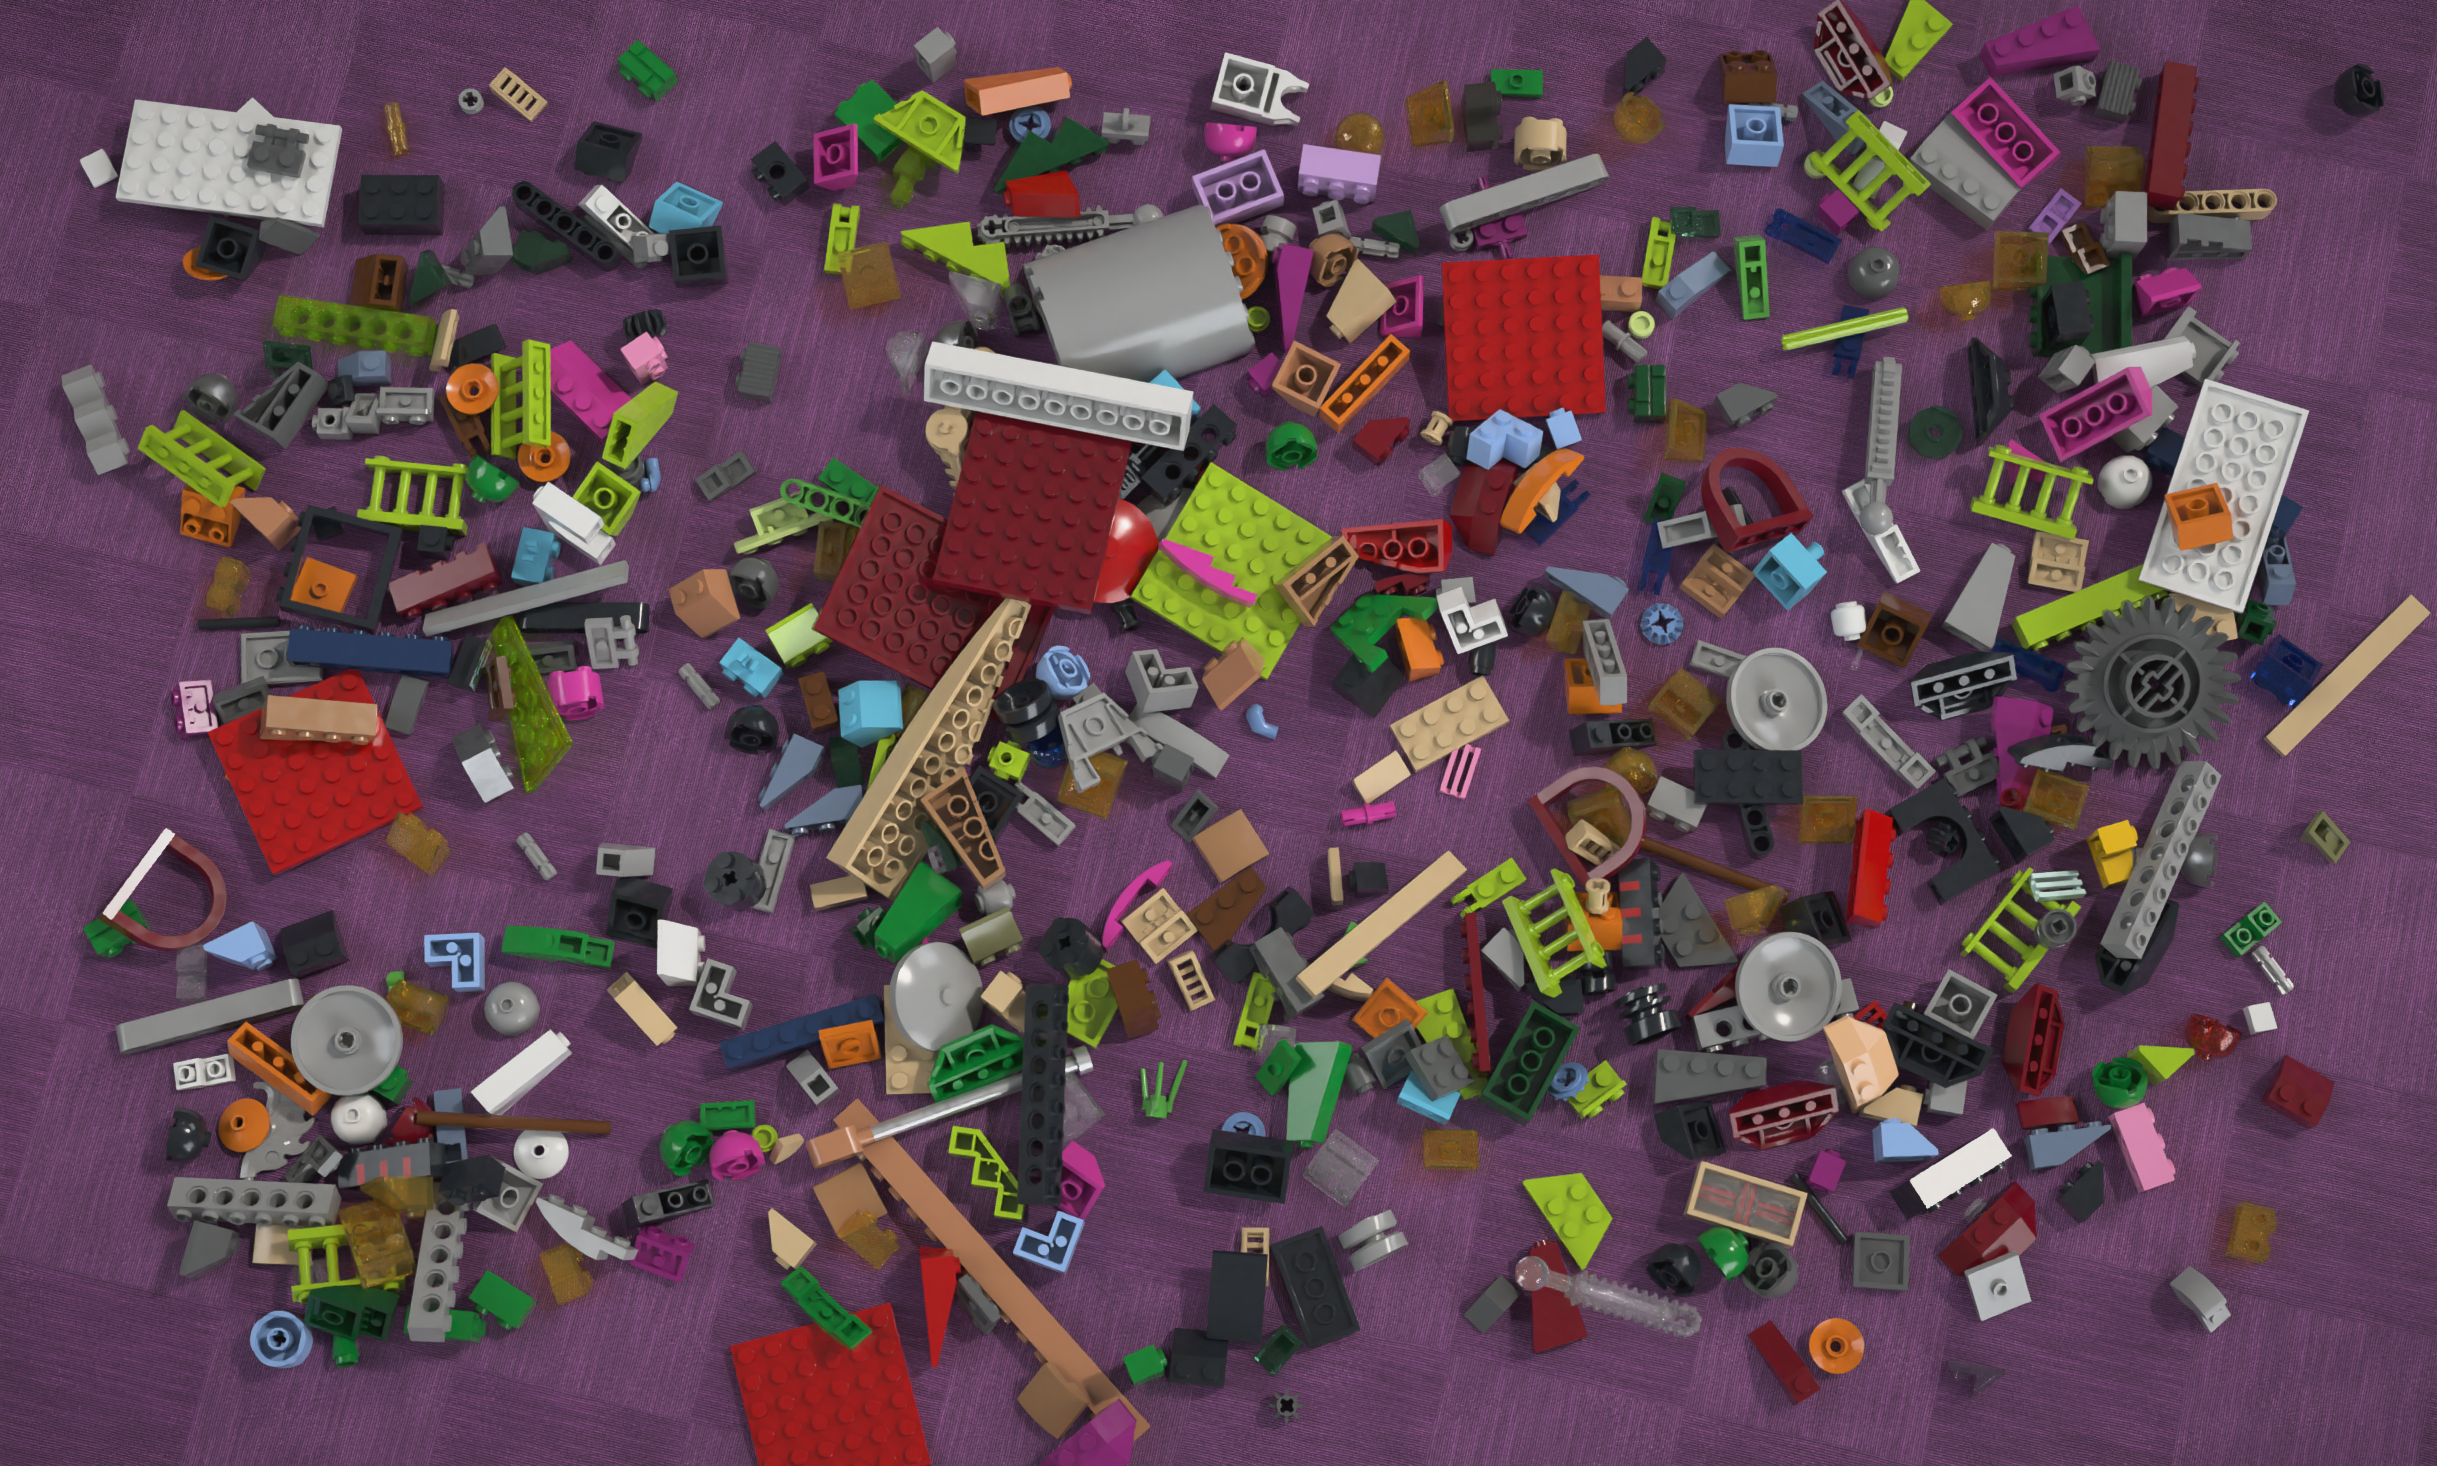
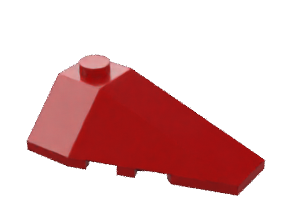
M1443 519L1342 528V535L1357 553L1358 559L1417 574L1446 572L1453 552L1452 525Z

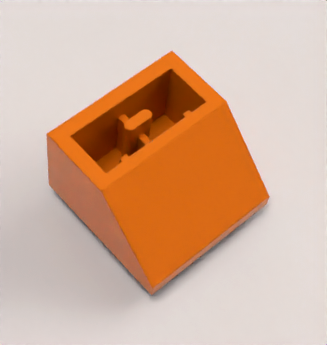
M187 484L182 490L180 534L230 548L242 515L230 502L234 498H245V488L235 486L228 504L220 508Z
M1575 892L1595 940L1602 946L1603 950H1621L1623 923L1617 892L1607 893L1609 910L1603 914L1588 912L1585 908L1588 893ZM1570 916L1564 919L1565 934L1574 929ZM1580 939L1569 944L1567 951H1584Z

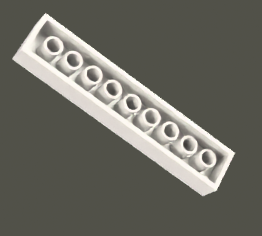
M933 341L925 362L924 401L1184 451L1190 430L1193 391Z

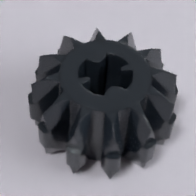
M659 309L635 313L622 320L624 336L629 343L645 332L651 338L655 336L659 338L668 332L666 318Z

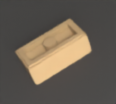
M1394 751L1354 778L1352 785L1365 803L1370 804L1411 776L1398 752Z
M852 875L810 885L815 911L868 899L865 884Z

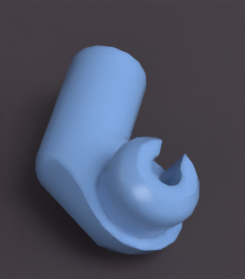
M657 458L645 460L647 478L640 480L642 492L650 491L652 493L658 488L661 475Z
M1251 705L1246 711V718L1251 730L1254 733L1275 740L1279 727L1265 722L1262 714L1263 708L1260 705Z

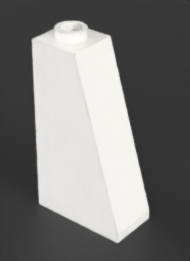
M2185 336L2090 354V357L2096 361L2092 366L2094 384L2107 379L2127 367H2141L2151 388L2193 367L2192 359L2196 358L2194 343H2190Z
M550 1029L478 1085L471 1093L490 1114L503 1115L572 1054L567 1048L571 1043L561 1032L556 1035Z

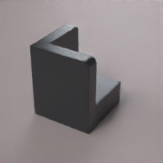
M966 118L964 133L966 152H976V145H995L996 133L998 131L997 119Z

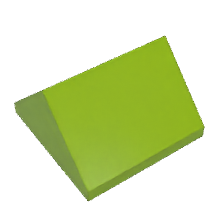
M2139 1045L2127 1052V1058L2139 1061L2142 1064V1069L2147 1070L2148 1081L2153 1086L2168 1079L2194 1055V1049L2144 1045Z

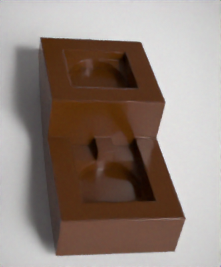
M2084 221L2058 233L2070 256L2085 275L2110 265L2100 242L2094 243Z

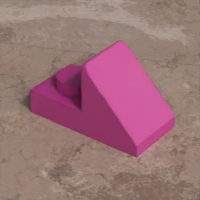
M2012 439L2006 446L2012 449L2011 453L2043 461ZM2006 461L2009 481L2012 485L2017 478L2021 465ZM2031 468L2028 477L2033 481H2041L2043 483L2046 472Z

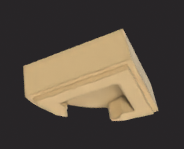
M800 1134L779 1138L769 1159L773 1164L784 1161L798 1150L804 1139Z

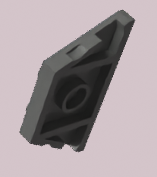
M1682 873L1664 899L1662 907H1659V918H1662L1664 926L1663 934H1660V940L1678 968L1736 964L1738 959L1687 877Z

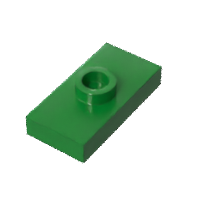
M1491 69V97L1542 98L1543 70Z
M1285 1039L1278 1041L1255 1077L1271 1096L1277 1095L1302 1058Z
M755 1101L700 1104V1124L710 1132L755 1129Z

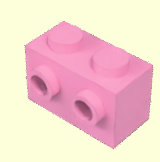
M647 332L620 349L627 365L642 385L651 379L656 380L660 378L668 368L665 362L668 356L664 351V347L656 336L651 338Z

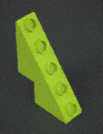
M970 222L901 231L902 240L900 243L905 248L912 251L917 249L923 252V256L932 262H937L938 260L946 264V268L955 274L961 272L969 276L968 279L978 286L984 284L992 288L991 291L994 294L1004 298V292L1010 286L1004 242L973 246Z

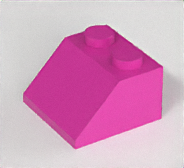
M850 124L815 133L814 184L832 191L854 187L858 176L857 125Z
M2172 267L2162 271L2161 275L2152 277L2151 274H2147L2137 278L2132 286V296L2139 316L2143 318L2190 305L2202 287L2199 281L2186 268L2177 270L2176 267Z

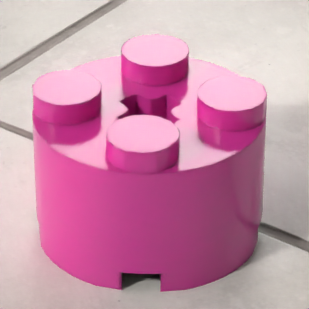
M581 666L572 672L555 671L549 674V680L546 685L550 712L553 718L559 719V715H566V720H580L596 715V709L598 708L601 711L604 710L600 676L592 672L591 667Z

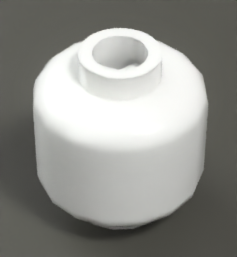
M1856 601L1836 604V609L1831 612L1834 634L1836 636H1844L1845 641L1859 639L1860 633L1866 630L1865 609L1862 605H1857Z

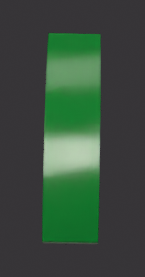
M799 1266L780 1282L781 1286L796 1304L823 1331L844 1347L852 1350L872 1333V1330L855 1314L850 1315L820 1287L819 1281L802 1266Z

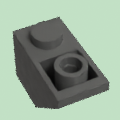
M1738 383L1717 394L1713 403L1730 429L1735 425L1738 428L1746 425L1752 420L1750 417L1758 413L1762 416L1774 409L1773 405L1778 397L1775 392Z

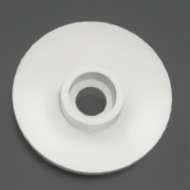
M525 1130L518 1137L514 1147V1159L518 1168L524 1174L535 1179H547L558 1174L565 1166L569 1155L567 1140L561 1132ZM538 1146H543L544 1153L537 1156L535 1149Z

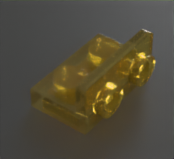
M1562 592L1546 638L1550 649L1570 655H1575L1583 634V621L1588 620L1591 611L1590 605L1576 602L1573 593Z
M857 1209L838 1231L837 1236L874 1268L879 1270L891 1255L901 1248L897 1242L899 1237L889 1228L883 1231L876 1225L879 1220L868 1210L862 1213Z

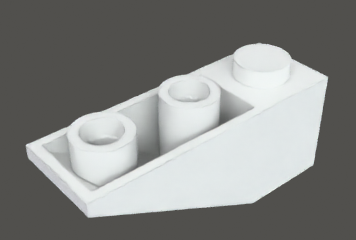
M595 185L578 204L631 250H633L632 236L653 234L643 222L603 185Z

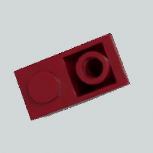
M1407 417L1369 420L1353 439L1352 448L1375 466L1381 461L1385 463L1394 452L1393 446L1398 441L1402 443L1410 434L1411 420Z

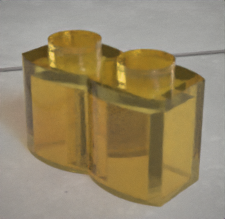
M224 556L218 562L215 569V582L210 586L206 595V605L215 614L233 618L238 612L241 605V593L247 587L250 578V570L242 561Z
M566 1242L539 1253L558 1305L562 1306L592 1293L590 1287L594 1286V1282L589 1270L584 1271L580 1262L584 1260L582 1252Z

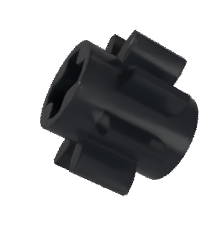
M1943 822L1939 823V827L1934 826L1930 828L1926 835V843L1930 845L1928 851L1944 858L1947 852H1955L1960 843L1959 836L1956 834L1957 829Z

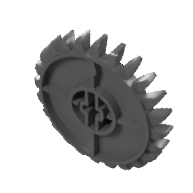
M2144 596L2142 598L2140 609L2135 610L2131 601L2123 600L2120 606L2121 615L2116 616L2108 609L2103 610L2101 614L2104 625L2099 628L2095 624L2088 623L2085 626V630L2091 637L2089 641H2074L2073 648L2081 654L2080 659L2067 661L2065 667L2076 673V679L2066 681L2063 684V689L2067 692L2077 693V698L2067 704V710L2070 713L2083 712L2084 715L2076 723V729L2079 732H2084L2093 727L2095 730L2091 734L2089 741L2098 748L2108 740L2107 756L2114 761L2118 758L2121 751L2125 749L2127 763L2133 768L2137 767L2141 753H2145L2146 759L2153 769H2159L2161 752H2165L2172 763L2180 765L2181 755L2179 747L2184 746L2191 753L2199 756L2201 755V750L2196 740L2199 734L2213 742L2219 739L2209 725L2211 720L2230 724L2231 718L2218 707L2220 703L2231 704L2238 703L2239 701L2237 696L2223 689L2224 684L2235 683L2241 680V676L2237 673L2223 670V665L2231 663L2238 658L2237 654L2231 651H2218L2216 649L2229 638L2228 635L2224 632H2215L2207 635L2206 632L2214 623V619L2210 616H2204L2192 622L2191 620L2196 611V606L2192 604H2186L2176 614L2174 613L2175 599L2172 597H2166L2161 602L2159 609H2155L2154 599L2151 596ZM2155 660L2149 667L2143 665L2146 662ZM2151 676L2156 678L2155 680L2159 683L2155 690L2151 689V686L2147 683ZM2157 700L2161 701L2160 704L2153 705Z

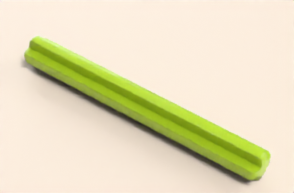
M1901 307L1783 335L1781 337V345L1783 350H1790L1905 323L1908 321V313L1906 308Z

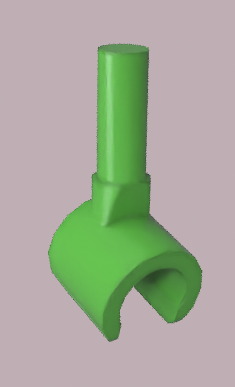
M403 971L390 972L387 975V1002L391 1006H393L396 986L404 985Z

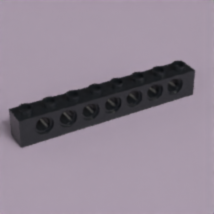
M1054 983L1026 985L1017 1204L1027 1206H1060L1062 1194L1061 1173L1063 1167L1062 1147L1064 1139L1063 1121L1065 1112L1064 1094L1066 1085L1065 1068L1069 987Z

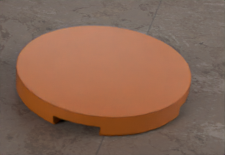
M1223 224L1216 227V229L1219 228L1223 238L1222 245L1225 252L1230 251L1234 266L1231 269L1234 277L1238 276L1241 281L1243 291H1241L1240 297L1243 300L1257 290L1265 277L1268 266L1267 250L1261 237L1250 228L1238 224Z

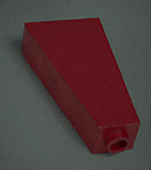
M1549 1239L1533 1243L1534 1248L1528 1251L1533 1354L1588 1337L1557 1241L1550 1243Z

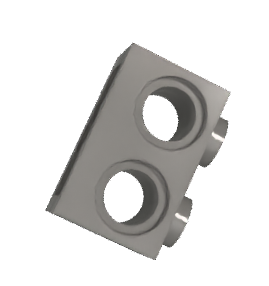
M2074 345L2054 353L2038 378L2056 393H2060L2079 386L2096 361L2090 357L2088 350Z

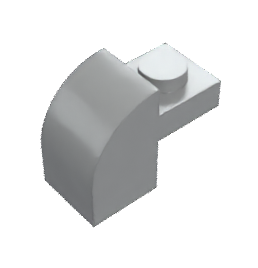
M2191 1266L2186 1268L2170 1283L2180 1302L2195 1312L2203 1327L2210 1333L2231 1315L2225 1306L2227 1301L2221 1292L2205 1276Z

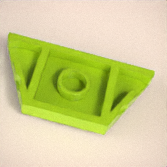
M921 90L912 95L909 100L901 101L894 105V108L882 115L879 113L873 118L874 123L958 174L966 125L965 116Z
M1577 1173L1523 1181L1522 1185L1581 1271L1585 1269L1613 1218L1583 1174Z

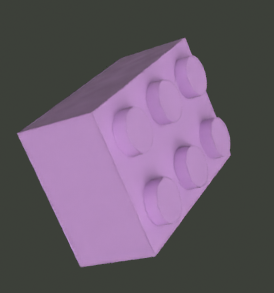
M1303 144L1298 191L1312 197L1319 194L1326 195L1333 200H1343V198L1354 199L1356 203L1360 204L1375 202L1381 155Z
M1265 149L1192 176V188L1199 204L1209 207L1215 228L1228 223L1236 224L1284 205L1283 191Z

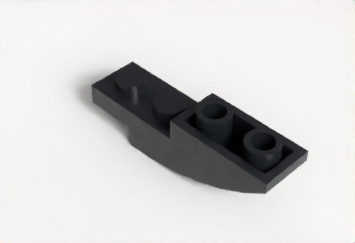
M2050 734L2033 737L2011 745L2007 749V752L2015 758L2014 762L2026 768H2030V765H2033L2046 772H2051L2052 769L2064 771L2066 764L2073 767L2081 764L2093 771H2098V768L2110 770L2114 761L2100 749H2096L2097 747L2084 736L2075 734Z

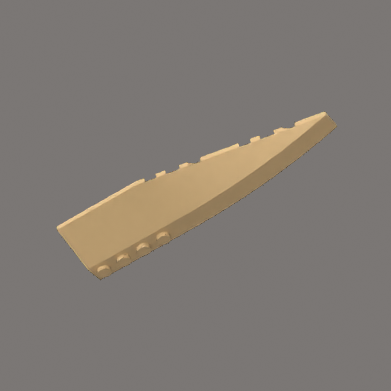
M1006 598L970 640L905 730L826 857L839 868L892 902H895L912 873L922 861L936 838L935 834L939 830L922 806L920 799L962 771L966 764L970 765L973 758V745L980 740L995 701L992 699L996 686L1000 687L1003 676L1000 675L1006 661L1010 662L1012 657V644L1014 639L1019 638L1031 605L1027 602Z

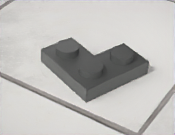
M319 1134L283 1176L290 1183H309L315 1171L325 1178L329 1173L337 1169L343 1156L325 1137Z

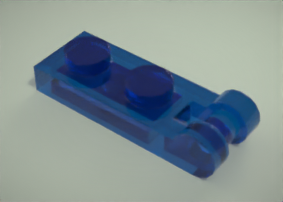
M1777 208L1772 215L1774 218L1772 223L1767 224L1764 230L1765 234L1779 239L1829 265L1841 243V239L1783 209ZM1783 223L1790 225L1788 231L1781 228Z
M1997 638L1991 652L2012 653L2017 674L2043 684L2047 691H2057L2061 682L2060 679L2065 672L2062 664L2004 639Z

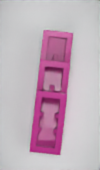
M1162 539L1159 542L1158 549L1178 568L1198 583L1222 597L1250 608L1254 605L1257 594L1232 586L1235 575L1210 567L1214 556L1166 539Z

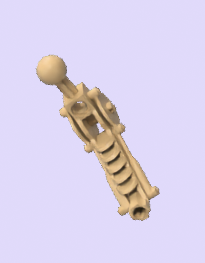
M978 347L974 349L979 351L995 353L987 347ZM945 405L944 409H940L931 415L927 421L925 432L931 447L941 457L942 462L951 468L945 469V472L955 480L949 481V484L956 490L976 411Z

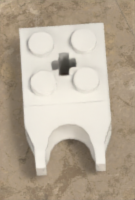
M1225 52L1210 109L1270 126H1298L1300 117L1285 109L1281 103V97L1287 93H1307L1309 83L1296 78L1286 70L1275 68L1273 65ZM1241 84L1246 85L1245 91L1239 90Z

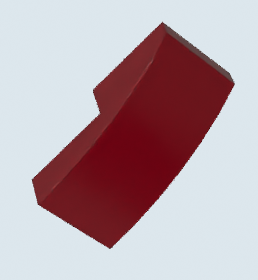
M1423 574L1392 576L1373 583L1372 590L1375 595L1394 596L1399 592L1398 589L1401 588L1404 596L1412 594L1413 597H1416L1427 591L1426 587H1429L1430 578L1428 575Z
M2073 1096L2041 1098L2015 1104L2021 1130L2075 1125L2079 1122Z

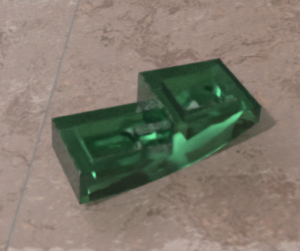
M1670 207L1671 234L1696 238L1720 237L1719 210H1696V207Z
M931 820L920 823L928 848L939 845L947 870L962 866L960 857L937 825Z

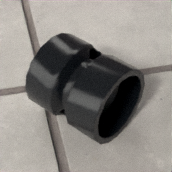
M1604 952L1603 958L1607 965L1604 968H1600L1590 962L1578 968L1579 973L1584 975L1581 979L1583 996L1601 995L1617 991L1615 975L1610 973V970L1614 968L1611 952ZM1602 973V978L1593 979V975Z

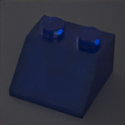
M2278 634L2254 668L2250 678L2254 680L2258 687L2267 689L2276 695V698L2281 703L2295 708L2313 686L2323 664Z

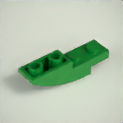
M834 457L818 478V481L831 490L869 504L879 487L874 486Z
M506 926L501 953L550 962L559 960L610 969L615 941L589 937L587 933L561 929Z

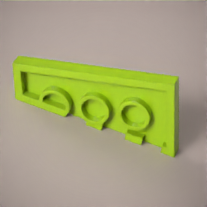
M1452 988L1416 1001L1428 1011V1014L1416 1027L1419 1034L1426 1043L1447 1035L1474 1080L1470 1086L1458 1091L1461 1093L1460 1095L1463 1100L1480 1095L1487 1080L1486 1077L1478 1078V1070H1473L1472 1053H1476L1474 1044L1470 1043L1469 1031L1454 989Z

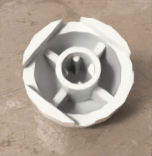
M2122 455L2111 459L2104 465L2098 476L2099 492L2102 493L2109 505L2117 509H2130L2139 505L2147 498L2152 488V474L2149 467L2143 460L2135 456Z
M368 1092L342 1096L335 1102L331 1111V1124L334 1132L341 1140L358 1146L370 1144L383 1134L387 1125L386 1109L377 1096Z

